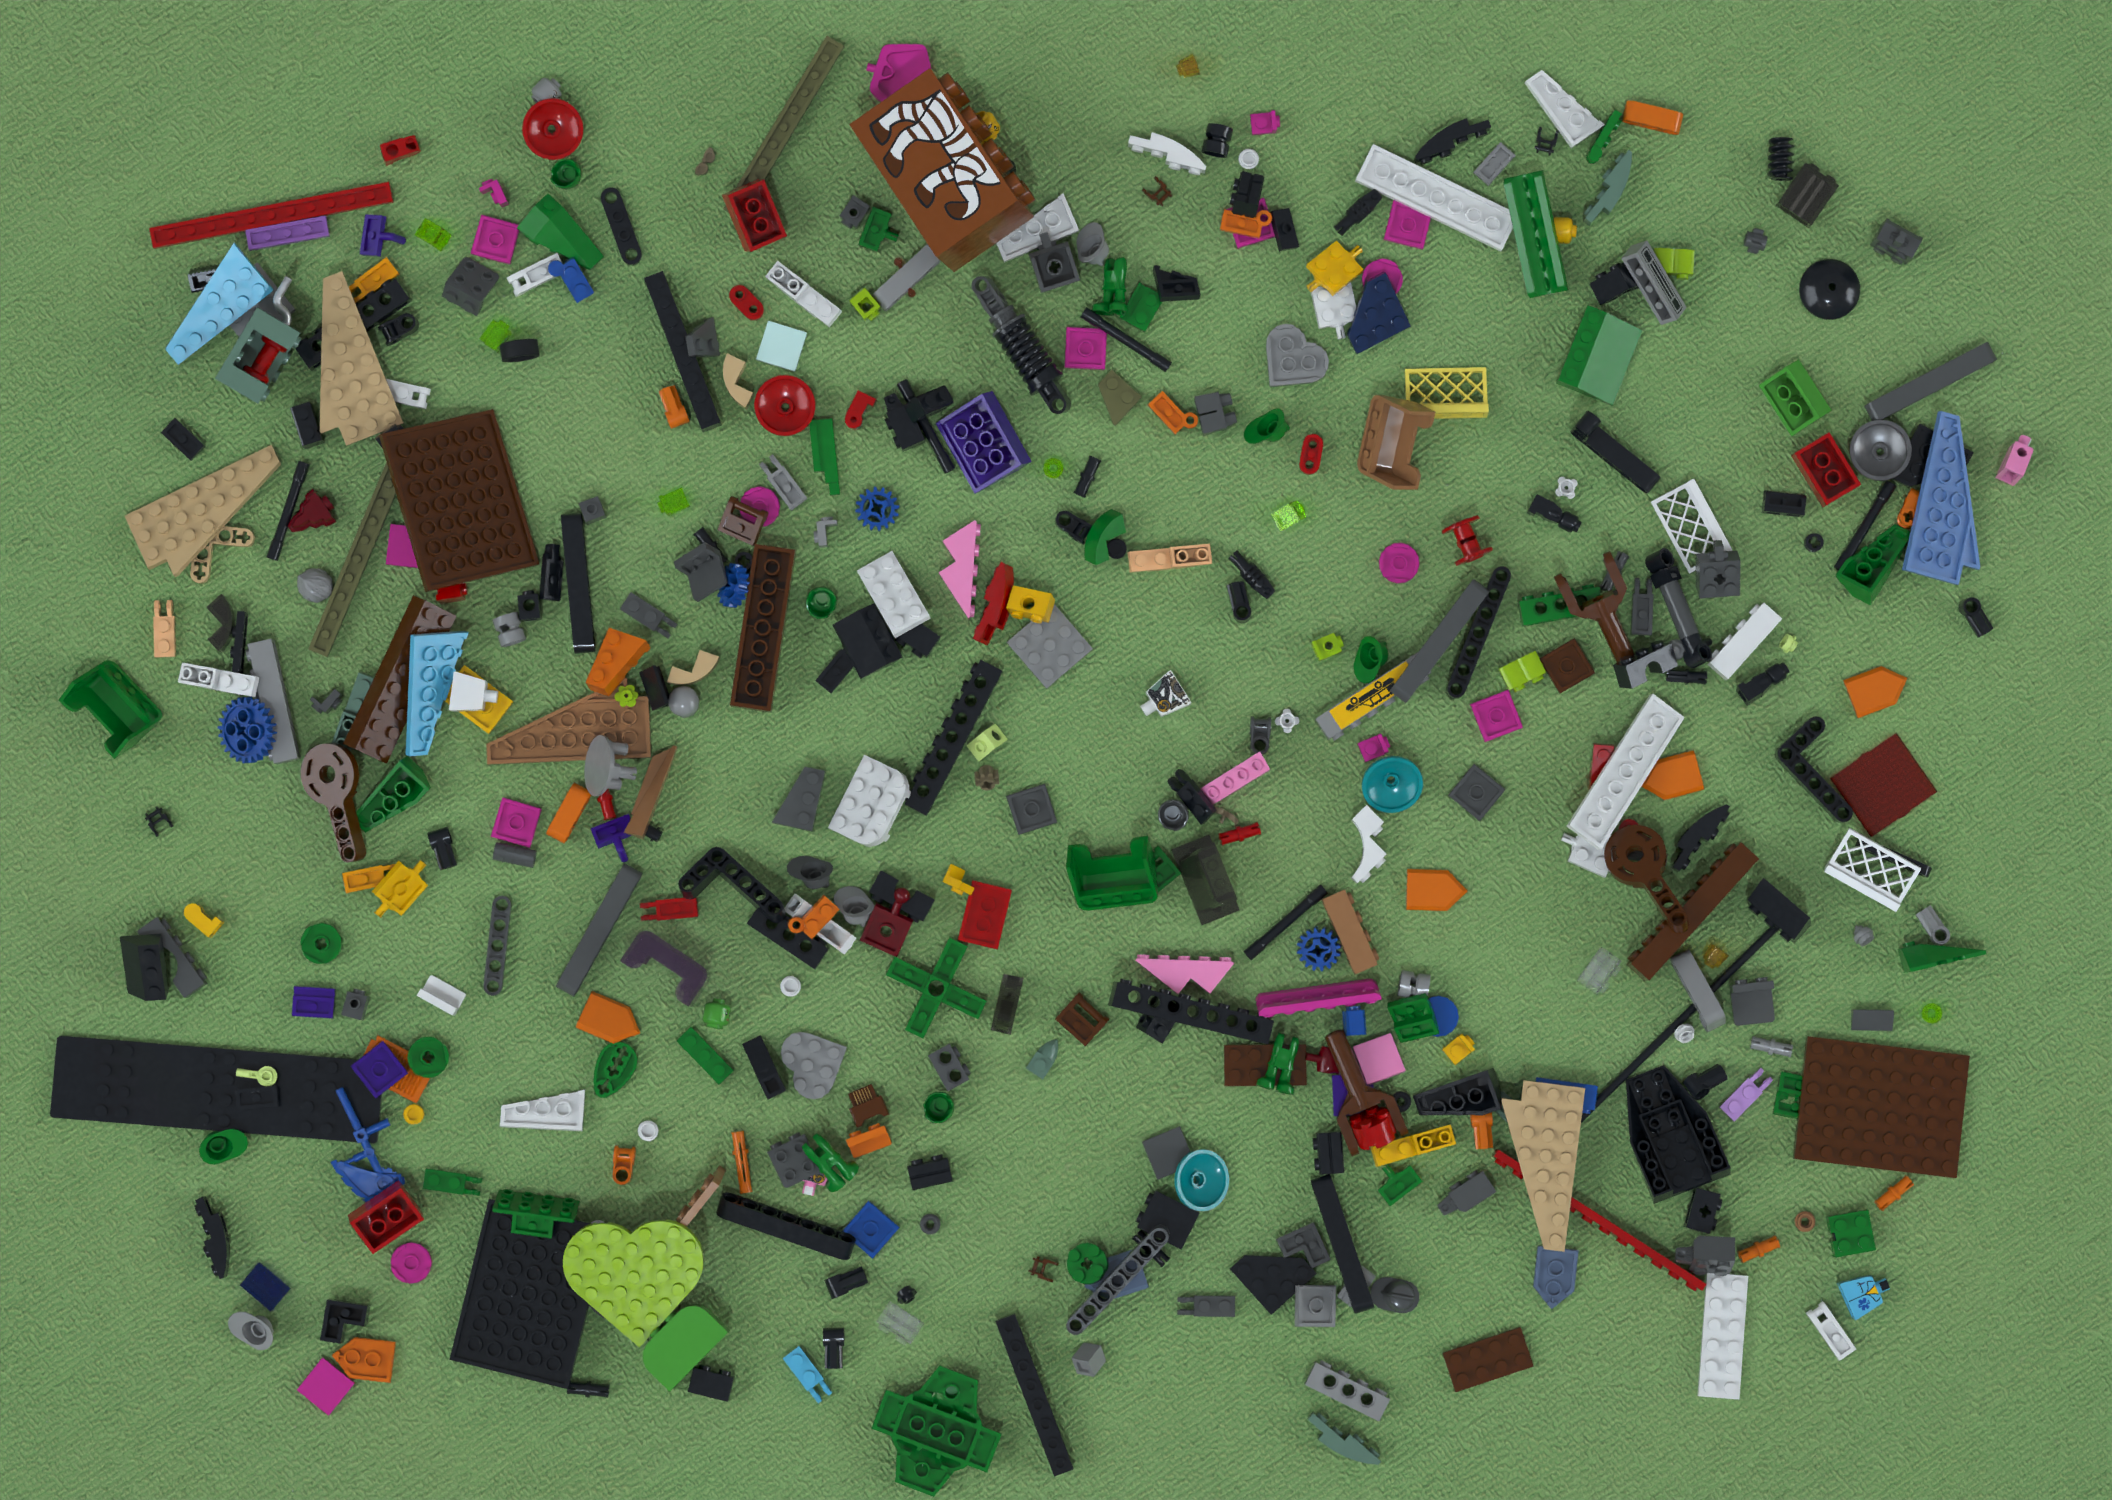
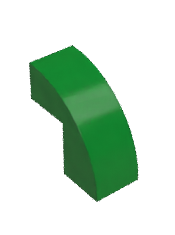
M1110 509L1095 521L1085 542L1084 556L1086 561L1098 565L1109 560L1106 541L1126 533L1122 513Z

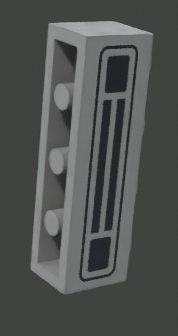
M1646 240L1631 245L1621 259L1659 323L1663 325L1677 320L1687 307L1650 244Z

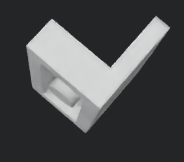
M430 975L423 989H420L417 996L455 1016L466 994Z

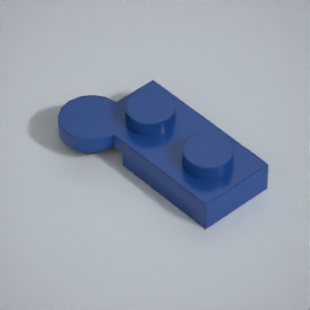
M574 257L567 260L564 264L559 260H553L549 263V273L554 277H562L577 303L594 293Z

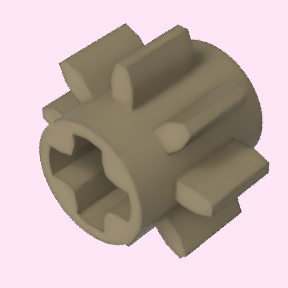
M984 765L979 768V772H974L975 785L980 786L982 790H992L995 784H999L998 769L994 770L992 766Z

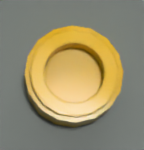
M417 1104L407 1106L403 1113L405 1121L413 1125L422 1122L425 1115L423 1108Z

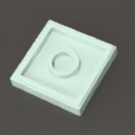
M768 321L756 360L795 372L807 332Z

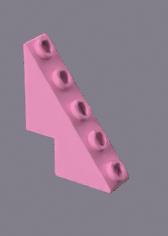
M976 520L943 540V544L955 562L939 572L940 577L968 620L975 615V605H971L972 597H976L977 585H973V577H977L978 565L974 564L975 556L979 557V544H976V536H980L981 524H977Z
M1258 752L1200 789L1212 805L1269 772L1270 768L1261 752Z
M1137 955L1135 960L1177 995L1190 979L1210 994L1234 964L1231 961V957H1219V961H1211V957L1199 956L1198 960H1190V956H1178V960H1170L1169 955H1158V959H1149V955Z

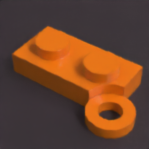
M1224 209L1220 231L1259 239L1262 227L1268 226L1271 223L1272 215L1267 210H1261L1255 218L1245 217V215L1233 214L1232 211ZM1266 215L1268 217V220L1266 222H1262L1260 220V216Z
M1163 391L1147 405L1175 435L1183 427L1192 429L1198 424L1196 414L1192 412L1184 414ZM1188 417H1192L1194 419V423L1188 424L1186 422V419Z
M823 895L802 918L792 917L788 921V928L793 933L803 931L813 939L840 909ZM798 921L800 926L793 928V923Z

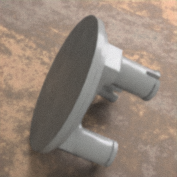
M598 735L593 739L586 755L584 769L585 784L590 795L598 797L607 789L620 790L622 786L621 778L635 780L636 775L633 774H637L636 767L620 766V764L615 762L614 754L627 755V743L612 742L604 735Z

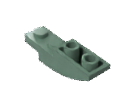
M1630 150L1626 154L1622 152L1615 160V163H1617L1613 170L1609 168L1602 178L1605 180L1602 185L1608 190L1602 189L1596 197L1599 200L1596 205H1590L1583 213L1586 216L1583 222L1588 226L1591 225L1601 211L1609 215L1622 195L1632 163V152Z
M361 671L358 673L347 706L342 713L332 743L340 744L350 752L353 748L343 743L374 679L373 676Z
M1312 1412L1307 1419L1322 1432L1317 1439L1333 1451L1358 1462L1376 1465L1381 1463L1378 1459L1380 1454L1372 1447L1369 1450L1362 1444L1365 1441L1356 1433L1353 1436L1348 1433L1343 1439L1341 1438L1343 1433L1335 1426L1331 1429L1325 1424L1328 1420L1319 1412L1317 1415Z

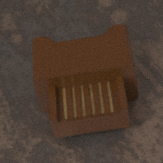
M872 1084L848 1093L853 1105L849 1110L857 1128L863 1125L864 1120L878 1114L882 1116L889 1115L882 1095L877 1097Z

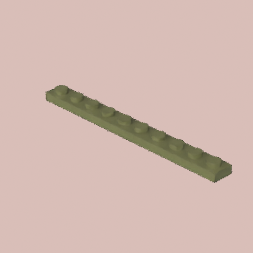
M826 36L736 188L757 179L766 180L843 51L844 45ZM725 205V207H724L723 209H724L726 212H728V209H727V207H726V205Z
M387 462L308 648L325 657H329L396 497Z

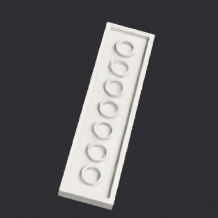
M1374 144L1355 182L1365 187L1376 189L1380 194L1500 252L1513 228L1509 209Z
M1650 694L1567 824V827L1596 849L1601 850L1685 717L1656 695Z

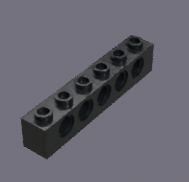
M391 279L387 280L376 293L372 291L364 297L365 300L360 304L358 302L355 303L367 332L412 302L396 279L393 281ZM385 295L391 297V301L387 305L381 304V298ZM367 307L374 308L372 316L367 317L364 315V310ZM322 326L314 332L315 335L308 339L306 337L302 339L296 348V351L311 371L321 365V351H315L314 345L317 342H322Z

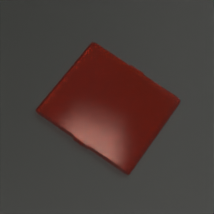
M1897 733L1869 752L1861 754L1856 761L1830 778L1870 837L1883 830L1898 818L1905 817L1910 810L1937 792Z

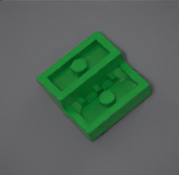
M1426 993L1387 1003V1009L1393 1019L1394 1030L1400 1043L1439 1034L1436 1017Z
M1781 1071L1772 1114L1793 1119L1798 1118V1103L1791 1105L1780 1101L1783 1099L1787 1100L1788 1096L1795 1097L1794 1101H1798L1801 1095L1802 1075Z

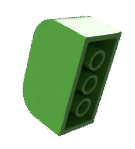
M692 1304L684 1307L678 1313L672 1312L664 1320L667 1324L663 1328L661 1326L657 1327L650 1334L652 1339L644 1348L643 1362L645 1367L669 1392L730 1331L722 1321L703 1305Z

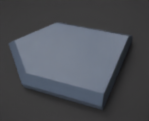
M1543 1246L1537 1247L1533 1287L1551 1309L1574 1292L1579 1250L1565 1249V1252L1546 1250Z
M1132 1250L1108 1257L1109 1267L1103 1278L1095 1284L1085 1285L1084 1287L1094 1291ZM1133 1260L1126 1263L1130 1269L1138 1267L1137 1263ZM1143 1268L1115 1298L1149 1288ZM1115 1275L1112 1278L1116 1284H1121L1124 1281L1120 1275ZM1106 1290L1099 1291V1295L1104 1298L1110 1296Z

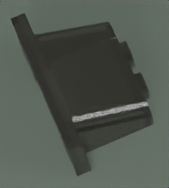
M1210 835L1171 849L1201 926L1240 911L1236 902V894L1215 842L1212 843Z

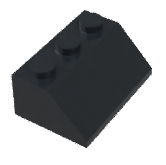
M875 603L854 612L832 625L860 679L893 665L903 657Z
M1764 878L1748 898L1749 910L1756 916L1760 914L1764 917L1765 924L1771 929L1774 927L1781 932L1779 935L1786 942L1791 941L1795 944L1811 926V918Z
M162 935L120 936L128 994L144 1001L166 1000L169 984Z

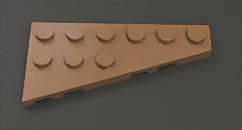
M719 1165L713 1175L711 1173L708 1175L700 1188L701 1190L697 1189L688 1203L689 1206L685 1205L676 1218L678 1223L686 1227L719 1187L726 1172L723 1167Z

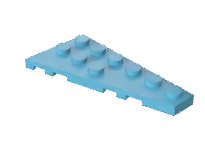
M235 243L232 244L165 348L178 365L273 291L270 284Z
M467 631L411 635L406 731L407 756L428 755L435 734L434 727L437 718L441 716L442 711L440 709L443 700H446L451 687L453 674L456 672L455 665L458 657H461L463 651L461 647L469 633Z

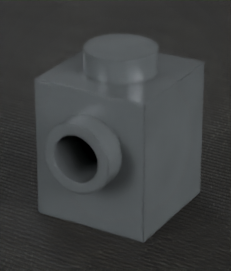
M354 989L353 992L347 991L341 1015L364 1020L370 999L369 996H365L366 991Z

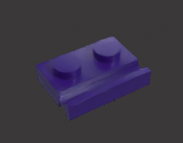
M294 986L292 1016L334 1019L336 989Z

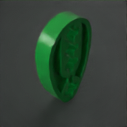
M623 1042L610 1043L600 1052L593 1079L594 1091L598 1097L607 1098L618 1092L633 1076L638 1066V1057L630 1045ZM626 1047L628 1056H623L621 1059L624 1062L623 1065L617 1066L619 1073L610 1076L608 1067L615 1065L613 1058L619 1057L618 1049ZM607 1079H609L607 1085L609 1092L601 1094V1089L598 1088L599 1085H604Z

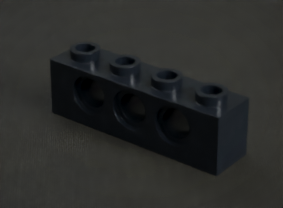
M756 909L747 924L816 970L829 951L826 947L828 943L819 937L816 940L811 939L803 931L795 933V937L787 941L783 934L785 930L789 929L788 921L791 918L785 915V918L778 923L775 929H769L766 924L768 918ZM772 909L771 913H775L777 909ZM805 940L810 941L812 944L809 952L801 950L800 945Z

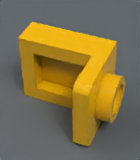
M950 864L942 882L951 886V891L962 895L963 892L972 895L974 887L962 882L965 870Z

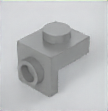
M823 517L821 521L816 522L817 531H814V542L819 543V548L828 547L826 527L838 526L837 520H833V517Z

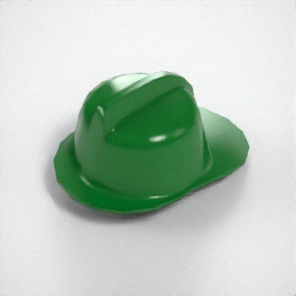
M1279 408L1273 409L1251 421L1244 431L1245 441L1249 444H1256L1264 440L1269 442L1279 441L1290 430V426L1284 419L1283 410Z
M1366 636L1361 640L1353 665L1354 674L1360 682H1372L1377 676L1379 668L1387 663L1389 653L1385 641H1378L1372 636Z
M237 1129L213 1131L200 1144L199 1154L204 1162L214 1165L242 1155L247 1149L248 1140L245 1134Z

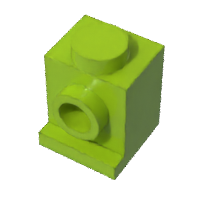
M866 288L849 300L852 307H854L864 321L868 319L873 321L880 315L878 312L881 309L880 305ZM865 304L870 305L868 311L863 310Z
M1334 633L1311 642L1319 662L1341 653V647H1344L1341 637L1339 635L1335 636ZM1325 643H1332V649H1326Z

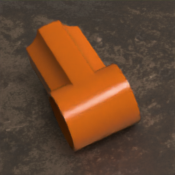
M675 385L660 390L659 394L666 410L665 415L670 428L689 423V417L684 405L681 403Z
M1492 1112L1485 1115H1470L1471 1126L1474 1130L1475 1149L1493 1148Z

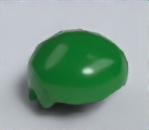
M565 158L559 160L551 168L550 180L558 188L565 190L574 188L581 180V168L572 159Z
M825 586L815 587L806 597V609L811 616L817 619L828 618L836 608V596L831 589Z
M934 1092L928 1095L923 1104L924 1116L932 1123H943L949 1120L954 1112L953 1099L945 1092Z

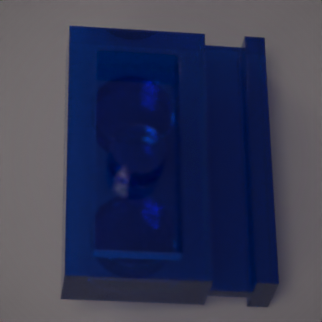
M261 1262L253 1268L240 1284L243 1289L269 1311H273L291 1289Z

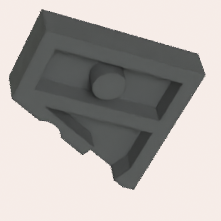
M714 317L705 319L702 325H698L694 328L693 332L685 336L689 356H720Z

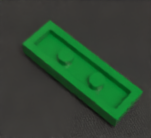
M692 1027L677 1040L682 1048L718 1085L734 1071Z

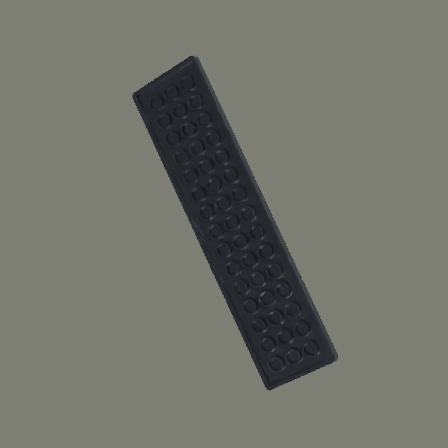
M59 1036L56 1043L50 1116L63 1119L212 1131L237 1129L243 1133L357 1142L353 1135L354 1128L335 1090L343 1087L361 1126H365V1128L380 1122L382 1094L375 1099L350 1067L358 1059ZM264 1066L273 1067L277 1072L278 1078L272 1086L278 1087L279 1106L237 1110L236 1089L265 1087L257 1079L236 1076L237 1068L259 1071ZM379 1131L369 1135V1143L378 1142Z

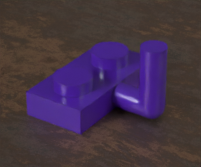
M365 214L360 255L381 257L383 240L404 245L406 238L395 233L384 232L385 216Z
M629 814L591 828L598 849L614 843L621 862L628 861V856L621 840L631 836L624 833L631 820Z

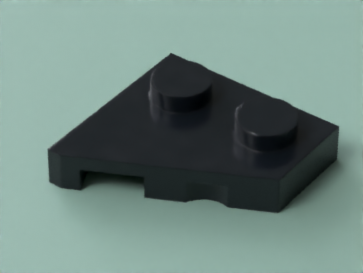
M1154 265L1153 274L1160 302L1200 299L1201 294L1197 278L1185 276L1173 270L1169 273L1160 270V266Z

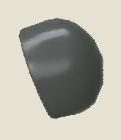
M1169 799L1162 803L1158 810V820L1164 828L1169 830H1180L1185 827L1189 819V811L1186 805L1179 800Z

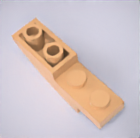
M1210 544L1129 551L1130 573L1152 572L1212 564Z

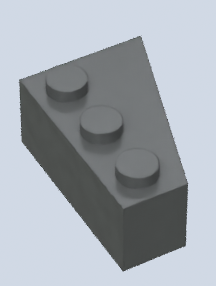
M804 767L772 823L813 832L826 772Z

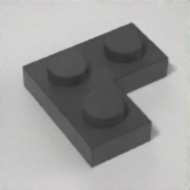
M1314 1222L1276 1239L1284 1258L1303 1250L1311 1269L1331 1260Z

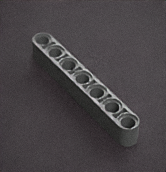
M1986 342L1875 399L1864 407L1872 421L1883 420L1993 363L1997 358L1989 343Z
M1475 579L1470 582L1390 689L1392 694L1407 703L1490 590Z
M624 863L556 985L557 988L573 997L576 995L640 881L642 872Z
M1159 1224L1154 1226L1070 1315L1066 1324L1069 1333L1073 1335L1082 1333L1167 1243L1170 1234L1169 1229L1165 1225ZM1162 1231L1166 1237L1159 1240L1155 1237L1154 1233ZM1142 1246H1149L1152 1252L1146 1255L1141 1252L1140 1248ZM1133 1260L1137 1263L1138 1267L1130 1269L1126 1263ZM1115 1275H1120L1124 1281L1121 1284H1116L1112 1278ZM1106 1290L1110 1296L1103 1299L1099 1296V1291ZM1092 1305L1096 1311L1088 1313L1085 1310V1306ZM1079 1320L1082 1326L1074 1328L1071 1325V1321Z

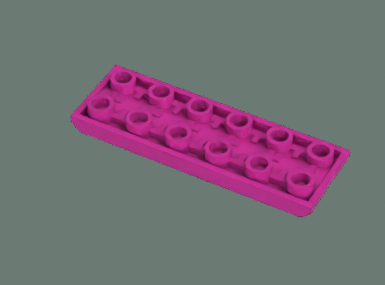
M1371 978L1260 993L1255 998L1259 1016L1273 1017L1275 1014L1280 1013L1290 1015L1294 1014L1295 1011L1302 1010L1312 1012L1317 1008L1333 1009L1339 1005L1354 1006L1362 1002L1372 1004L1377 1002V1000H1382L1378 984Z

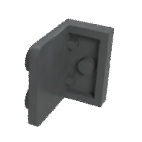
M464 257L446 281L442 297L477 316L481 311L485 297L497 283L499 275L469 257Z
M706 542L674 561L675 568L688 576L693 599L697 602L727 584L721 553Z
M1768 977L1755 978V983H1747V979L1736 980L1735 985H1729L1733 1021L1736 1026L1767 1023L1775 1020L1772 998L1774 981H1768Z
M800 1132L788 1137L790 1141L782 1144L780 1141L771 1145V1150L767 1152L785 1188H789L820 1172L815 1163L804 1153L802 1145L804 1143L809 1145V1140L806 1134L801 1135Z

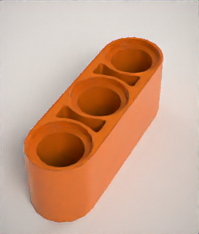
M1627 100L1622 122L1667 134L1679 135L1684 114L1662 107Z
M575 782L572 784L546 832L548 836L565 844L591 797L586 788Z

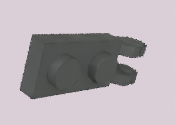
M1635 578L1634 593L1632 594L1631 635L1651 636L1654 596L1652 594V580L1647 578L1646 594H1639L1640 579Z
M630 592L620 608L621 611L654 632L657 631L668 639L671 635L666 630L658 627L660 622L663 620L674 628L678 625L666 617L664 613Z
M1194 1295V1297H1178L1177 1302L1180 1303L1194 1302V1310L1180 1309L1177 1310V1315L1235 1317V1296Z

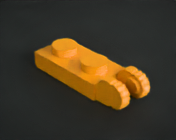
M387 257L357 278L349 286L351 294L358 287L362 291L361 294L353 298L355 303L358 302L359 304L368 293L378 291L382 288L381 285L389 279L393 280L399 275Z
M395 864L379 865L342 873L346 893L375 888L385 877L384 871L391 870Z

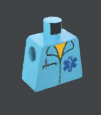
M1871 1275L1837 1283L1853 1320L1861 1318L1882 1304L1883 1300L1880 1293L1890 1290L1885 1278L1874 1282Z

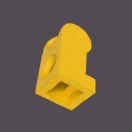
M191 903L184 909L185 918L208 938H212L225 923L219 917L210 918L204 913L203 907L199 904Z

